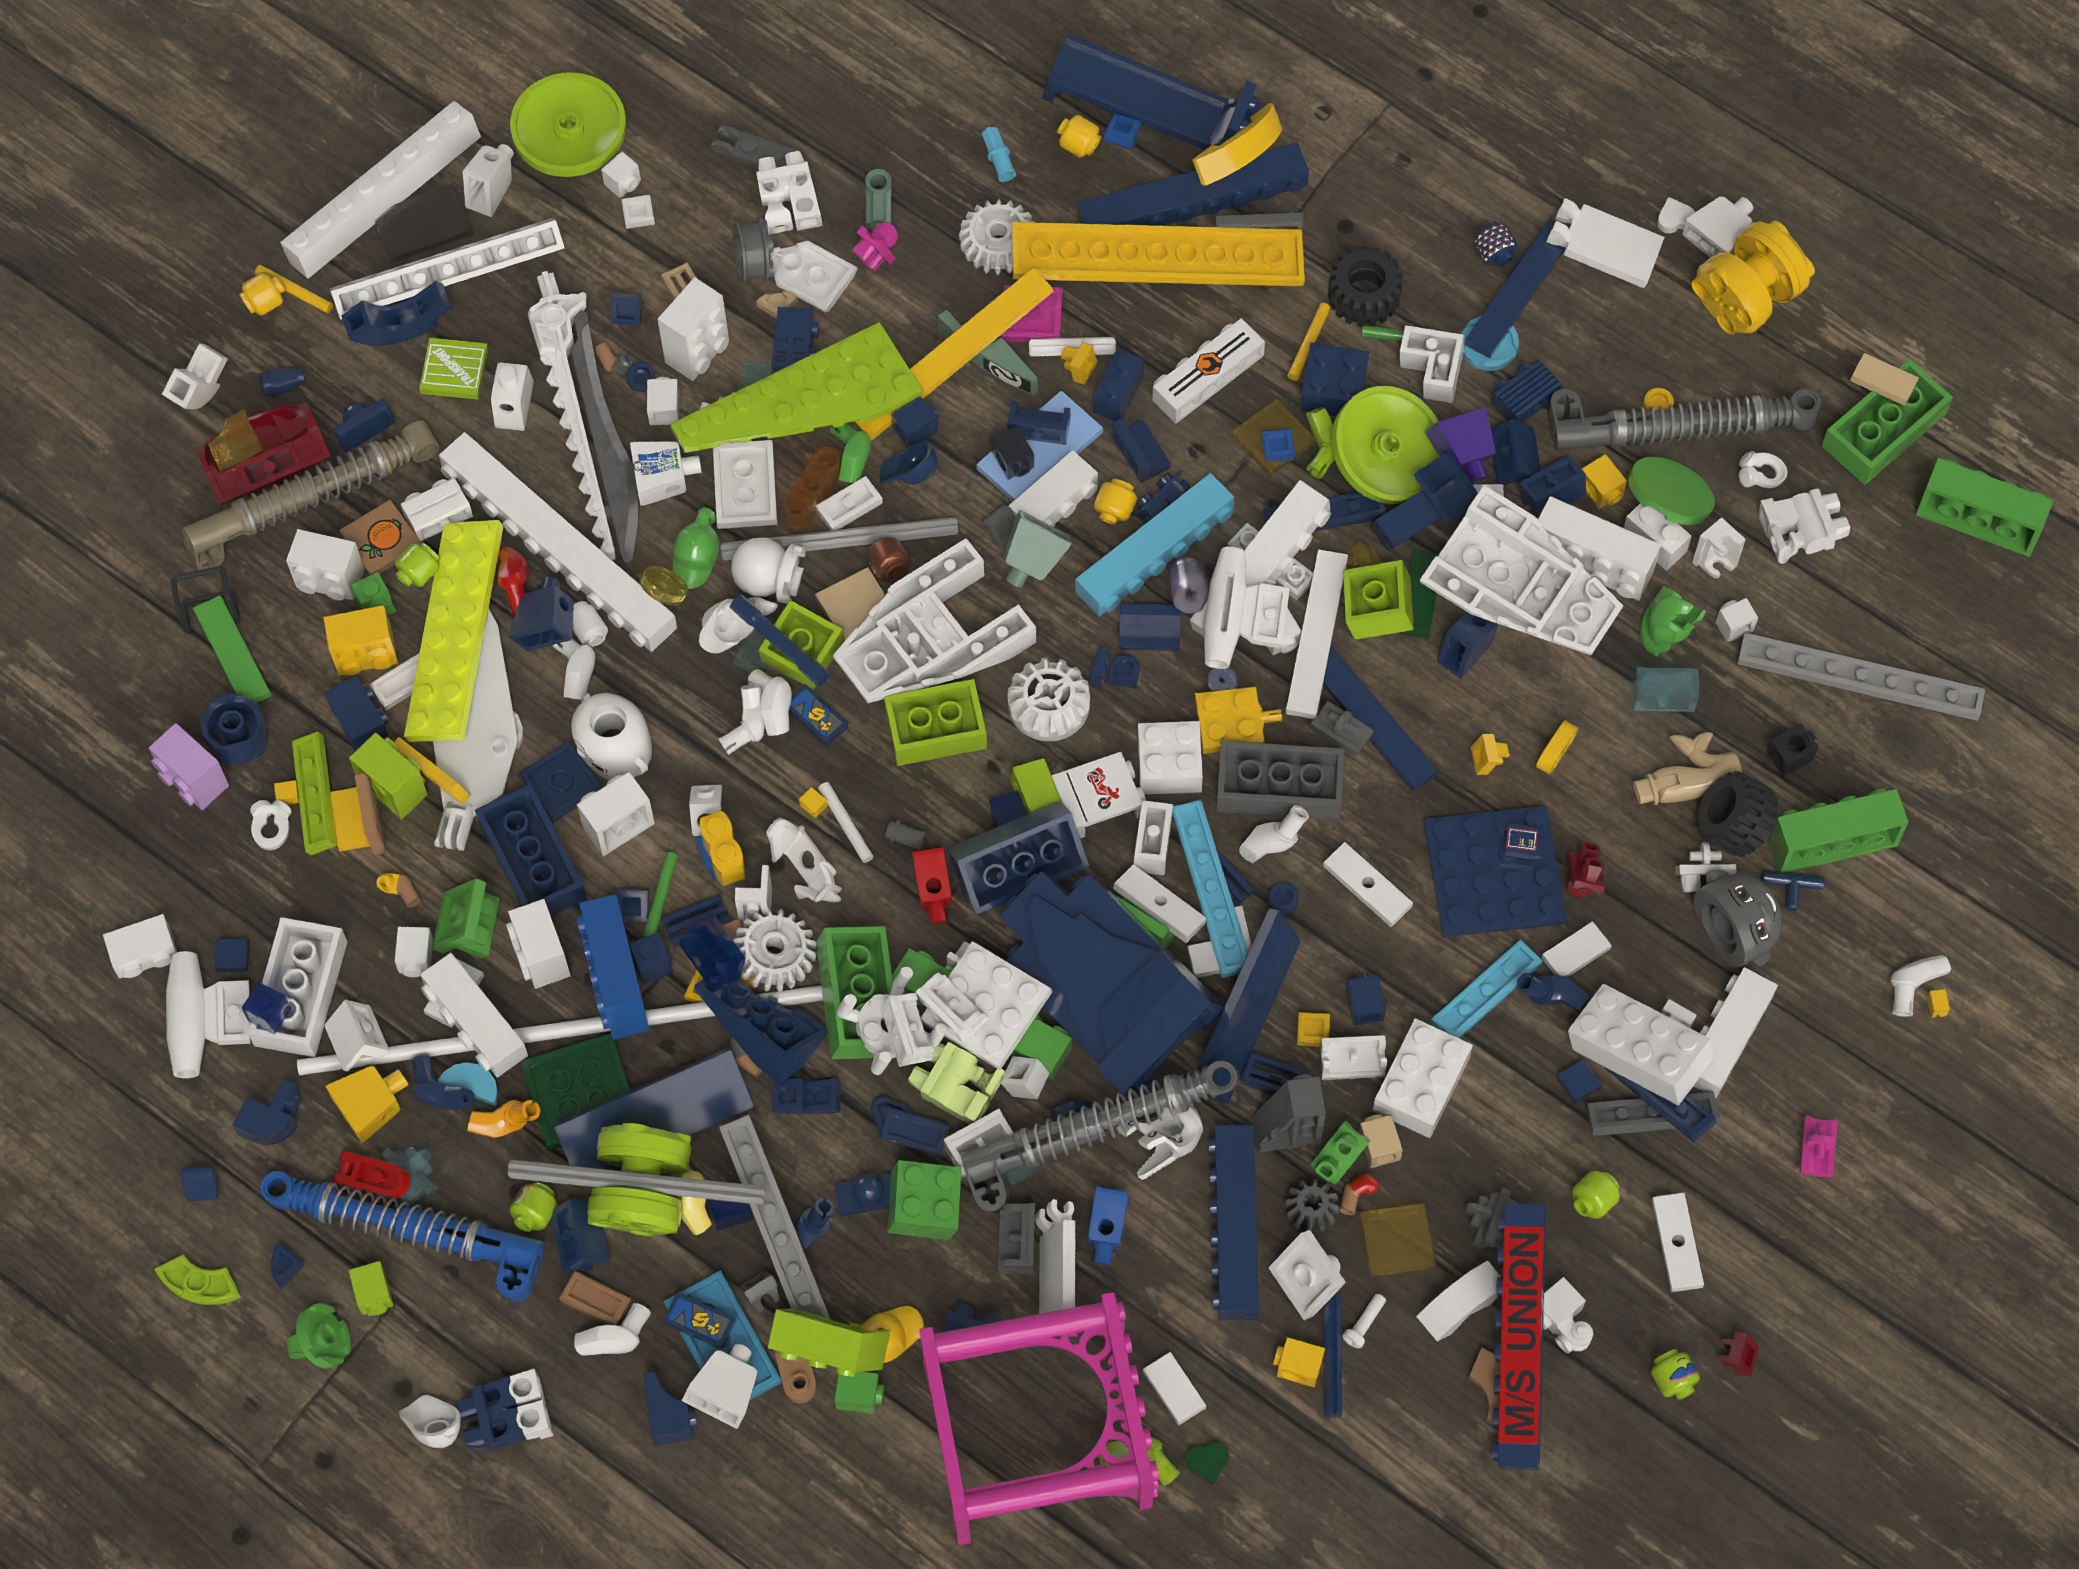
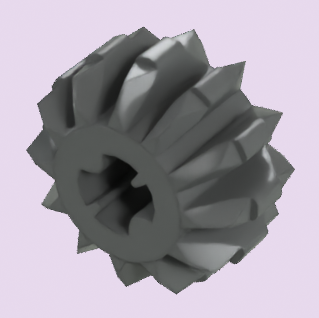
M1315 1178L1312 1180L1311 1186L1308 1187L1306 1182L1302 1180L1299 1182V1190L1296 1188L1289 1190L1291 1198L1286 1199L1284 1205L1289 1209L1286 1218L1288 1220H1296L1294 1224L1296 1230L1305 1225L1307 1226L1306 1231L1310 1230L1312 1232L1313 1227L1316 1226L1318 1231L1322 1233L1325 1231V1223L1328 1225L1335 1223L1333 1215L1339 1213L1340 1207L1334 1204L1338 1198L1337 1194L1328 1193L1330 1188L1328 1183L1319 1188L1317 1187L1318 1180ZM1307 1203H1311L1312 1206H1318L1317 1210L1313 1211L1312 1207H1306Z

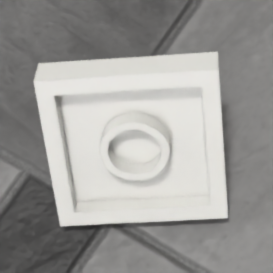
M1310 1230L1302 1232L1269 1266V1270L1303 1320L1313 1317L1346 1283L1339 1273L1340 1263L1338 1259L1333 1255L1327 1256Z

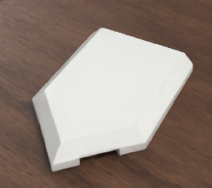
M810 241L799 242L796 246L781 249L780 247L773 248V253H769L770 260L773 261L776 285L785 291L796 294L798 298L825 313L830 311L857 271L856 266Z

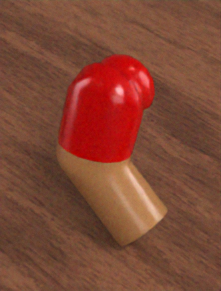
M1362 1173L1348 1182L1344 1187L1339 1211L1346 1215H1354L1358 1197L1365 1192L1367 1194L1375 1193L1379 1187L1378 1180L1372 1177L1371 1174Z

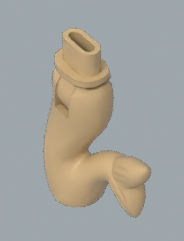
M1711 732L1701 733L1694 739L1683 735L1670 736L1672 742L1698 768L1669 766L1656 770L1652 775L1646 774L1645 779L1633 781L1638 803L1652 802L1653 805H1658L1659 802L1674 803L1703 797L1706 795L1708 788L1711 785L1713 786L1719 777L1723 778L1728 772L1740 771L1742 773L1739 759L1734 752L1715 755L1707 753V747L1713 736Z

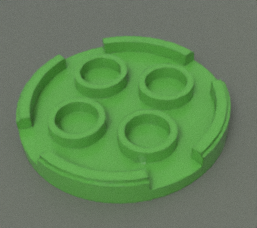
M1662 457L1642 458L1634 464L1628 476L1629 487L1636 499L1644 507L1650 505L1657 511L1665 514V520L1684 525L1699 524L1710 515L1714 508L1715 499L1708 484L1694 471L1673 460Z

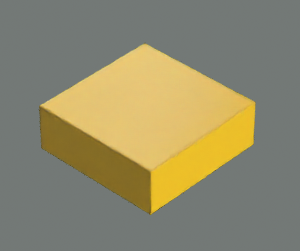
M1299 1012L1297 1045L1320 1047L1322 1038H1329L1330 1014Z

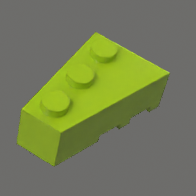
M776 1309L768 1348L779 1351L778 1356L789 1360H798V1357L808 1359L807 1365L817 1368H826L827 1365L837 1367L836 1373L855 1377L856 1372L882 1370L891 1331L882 1329L880 1331H869L861 1329L860 1324L852 1322L847 1325L830 1320V1317L795 1309Z

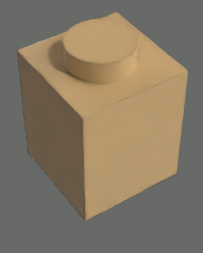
M1379 1114L1366 1118L1360 1124L1359 1133L1371 1140L1364 1149L1369 1167L1374 1168L1400 1161L1403 1150L1392 1116L1382 1117Z

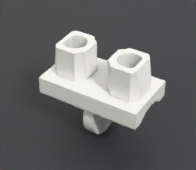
M1702 842L1700 851L1689 852L1690 861H1700L1701 865L1675 866V876H1680L1682 892H1697L1701 889L1700 875H1707L1716 870H1724L1729 874L1736 873V864L1710 865V861H1721V851H1710L1709 843Z

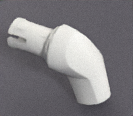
M1294 805L1282 822H1270L1256 826L1240 846L1239 852L1241 856L1247 861L1254 863L1267 853L1288 850L1297 842V832L1309 818L1308 812L1303 807Z

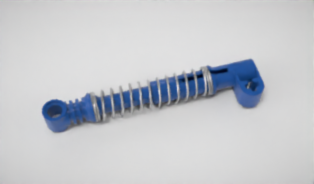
M281 1171L268 1173L260 1185L262 1196L271 1206L277 1209L293 1208L294 1211L308 1212L315 1220L323 1223L328 1221L329 1225L333 1223L337 1215L341 1217V1228L345 1226L347 1219H352L353 1231L357 1229L359 1222H364L365 1234L369 1232L371 1225L377 1226V1237L381 1235L383 1228L389 1229V1240L393 1238L396 1231V1237L400 1238L401 1243L407 1239L412 1241L413 1246L418 1242L424 1244L425 1249L430 1245L436 1247V1251L439 1252L442 1248L448 1250V1255L457 1252L460 1253V1258L466 1256V1259L470 1261L484 1259L500 1263L496 1285L506 1300L512 1303L523 1302L532 1293L544 1253V1241L489 1227L488 1223L480 1220L470 1223L468 1217L458 1220L456 1214L446 1217L444 1211L434 1214L432 1208H427L423 1211L418 1204L411 1208L406 1201L398 1207L395 1198H392L386 1204V1199L383 1195L374 1200L372 1192L362 1196L360 1189H356L350 1193L348 1186H344L339 1190L336 1183L324 1182L316 1185L313 1182L307 1183L306 1180L300 1181V1179L290 1177ZM279 1184H286L285 1192L281 1196L273 1197L274 1187ZM344 1189H347L348 1197L340 1195ZM356 1192H359L360 1200L352 1198ZM368 1195L371 1196L372 1203L364 1202ZM380 1198L383 1199L384 1206L376 1205ZM392 1201L395 1202L396 1209L388 1208ZM484 1243H490V1244H493V1245H497V1246H499V1247L492 1246V1245H488V1244H484ZM512 1266L528 1270V1274L518 1272L516 1277L509 1268ZM516 1278H518L521 1285L514 1286L512 1290L508 1283L515 1282Z

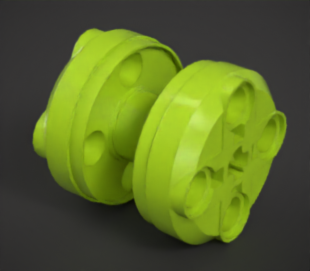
M634 1123L602 1127L601 1133L598 1136L597 1159L603 1163L621 1167L623 1172L651 1175L686 1172L687 1164L690 1161L691 1136ZM596 1187L592 1189L591 1197H589L587 1223L593 1226L642 1236L677 1233L680 1226L682 1201L665 1194L639 1189Z

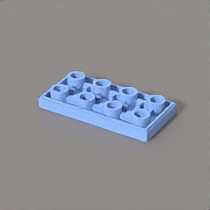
M1062 391L1039 410L1064 413V408H1071V420L1066 445L1026 440L1034 453V468L1022 477L1015 476L1009 480L1006 478L992 452L976 464L977 470L1012 502L1073 450L1079 454L1103 433V427Z

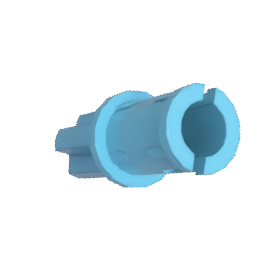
M987 127L982 132V136L989 152L987 155L988 160L993 162L999 181H1010L1016 176L1008 156L1010 150L1004 145L998 128Z

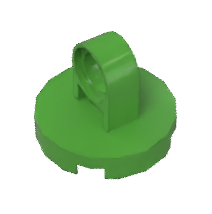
M318 1303L305 1308L299 1314L296 1322V1334L286 1340L290 1358L300 1359L307 1357L314 1365L323 1369L333 1368L345 1361L343 1360L344 1356L349 1354L351 1350L350 1334L344 1320L338 1322L332 1314L336 1311L333 1307L324 1303Z

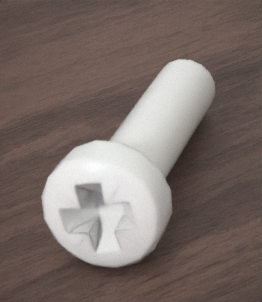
M1375 1294L1353 1329H1346L1343 1333L1344 1341L1350 1346L1358 1349L1364 1345V1334L1386 1302L1382 1295Z

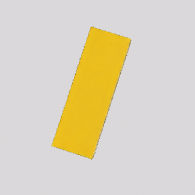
M400 737L395 740L394 743L400 749L399 753L404 758L412 757L420 765V772L460 804H464L468 800L470 795L459 783Z

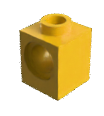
M1606 454L1581 469L1586 474V493L1599 509L1607 504L1614 505L1623 498L1627 480Z
M1287 1337L1285 1347L1278 1346L1273 1365L1279 1366L1277 1377L1315 1388L1325 1348Z

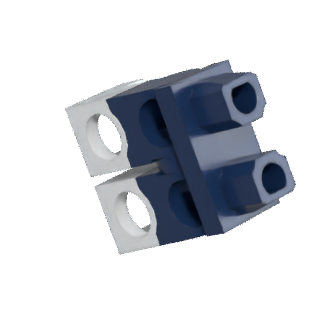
M535 1369L488 1383L482 1387L481 1385L471 1388V1395L456 1401L462 1420L478 1416L480 1425L463 1430L466 1445L469 1449L486 1446L490 1452L499 1449V1447H507L521 1441L537 1437L543 1439L554 1436L548 1410L545 1406L546 1402L540 1377Z

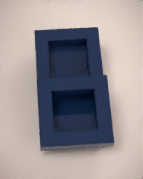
M803 1078L786 1079L780 1084L773 1081L772 1111L781 1114L841 1113V1082L838 1079L807 1082Z

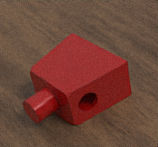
M941 847L912 852V865L921 911H928L931 925L947 923L949 919L946 907L952 906V896L944 849ZM936 889L939 890V892L936 894H932L929 892V890Z

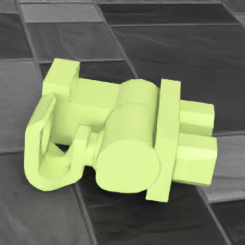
M950 1042L946 1046L939 1043L936 1047H933L935 1051L933 1053L934 1058L930 1061L935 1065L932 1071L929 1073L916 1066L908 1081L921 1092L923 1099L932 1102L934 1105L970 1125L984 1116L990 1105L989 1100H992L999 1088L1005 1071L1003 1069H996L994 1074H987L984 1068L977 1066L978 1059L971 1053L958 1048ZM970 1080L981 1092H975L964 1086V1084Z

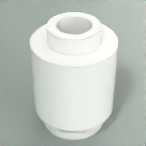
M586 601L574 604L572 630L581 644L592 647L601 644L605 640L608 628L594 606L589 605Z

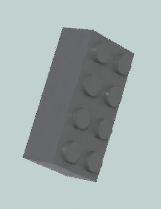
M1221 741L1216 812L1286 817L1290 809L1294 805H1298L1308 812L1309 818L1340 820L1344 749Z

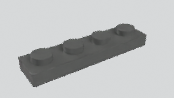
M1714 1092L1688 1094L1713 1114L1717 1122L1715 1125H1719L1720 1115ZM1641 1098L1588 1103L1587 1105L1592 1136L1676 1129Z

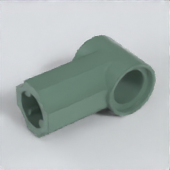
M874 169L867 174L865 179L866 228L874 230L878 224L883 222L891 224V176L883 169ZM876 185L884 186L882 189H875L873 187Z

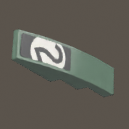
M948 310L938 315V331L946 339L962 327ZM1002 337L993 344L990 343L971 359L980 368L1003 382L1033 396L1038 393V378Z

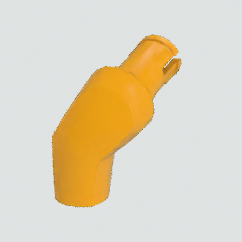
M511 1100L493 1112L471 1111L467 1131L491 1138L504 1136L520 1130L527 1121L537 1119L540 1115V1107L537 1102L532 1103L533 1100H527L522 1103L517 1100Z

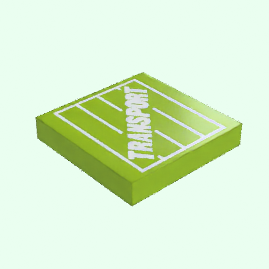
M429 338L419 388L420 393L479 400L489 349L488 344Z

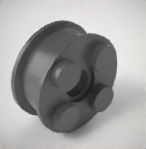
M757 217L756 222L739 223L737 219L733 220V248L740 283L745 284L746 279L760 277L764 281H769V278L774 277L773 261L769 260V253H773L772 236L768 235L766 219L762 220L761 217Z

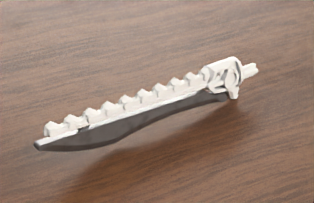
M545 271L542 272L541 276H537L543 298L529 309L528 318L539 355L541 356L540 360L545 366H552L546 381L551 387H558L553 403L558 408L565 409L559 424L564 429L571 430L566 446L571 451L578 452L572 467L577 473H584L579 489L583 494L591 495L585 510L590 516L598 517L592 533L597 538L604 539L600 550L611 560L616 559L607 522L608 519H613L623 564L626 568H630L632 566L638 530L637 484L634 466L619 438L604 399L596 366L588 315L584 311L586 308V293L560 294L554 273L548 274ZM574 323L576 325V331L578 336V340L576 341L575 345L571 327ZM571 351L609 506H603L567 358Z

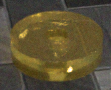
M646 567L639 580L640 586L650 597L667 605L681 604L688 593V586L685 581L676 573L664 567Z

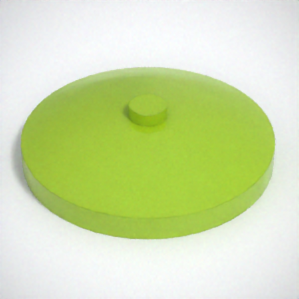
M567 72L545 77L528 87L514 105L510 119V129L517 152L531 167L552 176L574 177L585 175L601 168L616 155L625 138L626 116L619 96L608 84L587 74Z
M1376 386L1365 389L1345 403L1335 419L1332 429V449L1337 466L1348 483L1369 499L1387 504L1403 503L1423 491L1413 474L1439 458L1425 431L1439 421L1432 410L1420 398L1406 390L1392 386Z

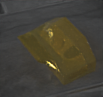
M245 409L226 418L219 436L207 443L219 470L229 468L263 451V447L249 423Z

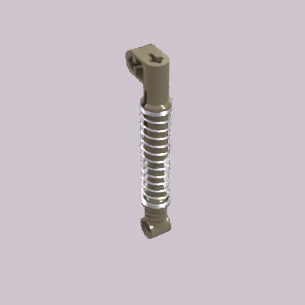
M413 422L401 431L400 437L396 435L393 439H387L386 442L373 441L367 443L366 454L362 448L358 447L360 456L354 458L352 453L348 452L349 461L343 463L341 457L337 456L339 465L334 468L329 461L326 462L328 470L324 472L316 465L317 475L313 477L309 471L305 470V475L302 477L295 475V480L290 482L284 479L283 485L277 487L276 484H273V489L269 491L262 489L263 493L258 496L252 493V498L246 501L244 498H239V500L232 502L230 508L182 528L184 546L198 570L217 567L222 564L225 558L223 543L241 535H254L257 533V529L264 531L266 524L275 526L276 520L279 519L284 522L287 515L296 517L297 511L307 512L310 505L316 508L319 504V499L324 503H328L329 494L334 498H339L340 489L346 494H349L351 485L356 489H360L361 480L368 485L372 481V476L377 480H381V478L391 475L396 465L400 467L403 465V462L407 464L410 460L415 462L427 461L438 453L440 449L438 442L426 422ZM369 475V482H367L363 477ZM358 480L359 486L354 485L353 482ZM348 484V491L344 490L343 486ZM337 489V496L334 495L331 491ZM326 494L327 500H324L321 496Z

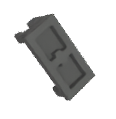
M1035 1203L1004 1204L1003 1209L1000 1210L998 1274L1033 1275Z

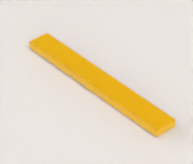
M1035 268L1027 272L910 369L923 390V396H921L923 399L1054 292L1053 288ZM903 406L871 422H854L873 441L892 425L891 414Z

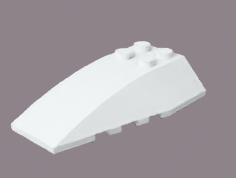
M1483 485L1469 506L1465 517L1439 556L1434 558L1419 582L1472 615L1592 655L1623 605L1596 577L1593 578L1583 568L1584 565L1576 557L1573 558L1562 547V543L1554 535L1551 536L1542 527L1543 524L1535 516Z

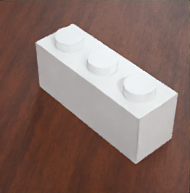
M1072 450L1008 507L1012 509L1015 517L1018 511L1021 510L1054 527L1055 523L1062 517L1067 518L1070 516L1081 500L1084 498L1089 499L1098 488V472Z

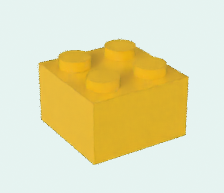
M384 605L323 617L329 651L338 675L353 676L364 670H383L391 665L399 664L393 631Z

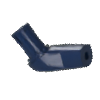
M1524 973L1517 980V988L1522 993L1528 994L1531 1001L1538 1005L1547 1006L1563 1003L1579 1013L1591 999V995L1569 977L1547 975L1535 977L1530 973Z
M420 1055L411 1060L416 1082L412 1092L416 1100L441 1109H469L472 1107L474 1093L470 1089L446 1086L435 1080L429 1055Z
M819 1198L813 1208L804 1211L794 1226L804 1251L822 1237L830 1226L829 1218L834 1213L835 1207L828 1198H826L823 1204V1198Z

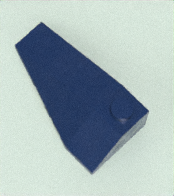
M717 971L694 985V990L753 1063L778 1084L801 1070L828 1033V1029L805 1011L795 1008L794 1011L779 1005L778 999L770 995L765 999L751 992L750 986Z

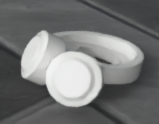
M1750 451L1744 454L1739 461V465L1742 468L1739 472V481L1744 487L1759 485L1764 488H1774L1782 484L1787 477L1786 465L1780 458L1772 454ZM1764 464L1770 465L1775 470V478H1766L1762 472H1757L1753 466L1762 467Z
M260 800L253 804L250 809L253 816L251 825L252 836L259 847L265 850H275L281 847L288 837L290 828L288 817L292 812L290 807L280 800H275L272 804L267 800ZM272 814L275 816L274 824L278 826L279 832L274 838L268 839L262 836L261 830L267 824V818Z

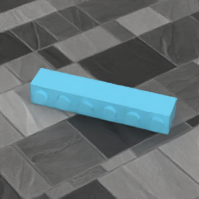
M1211 473L1077 577L1075 579V593L1099 617L1106 611H1113L1119 606L1122 598L1129 593H1136L1143 586L1146 579L1152 575H1159L1165 569L1166 564L1174 557L1178 559L1187 552L1189 545L1196 540H1203L1217 523L1226 522L1234 512L1235 497Z

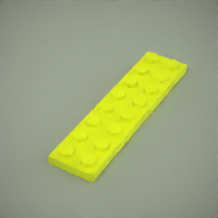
M499 520L453 522L443 527L438 553L440 558L438 561L439 570L434 575L404 737L408 742L465 740L504 527Z

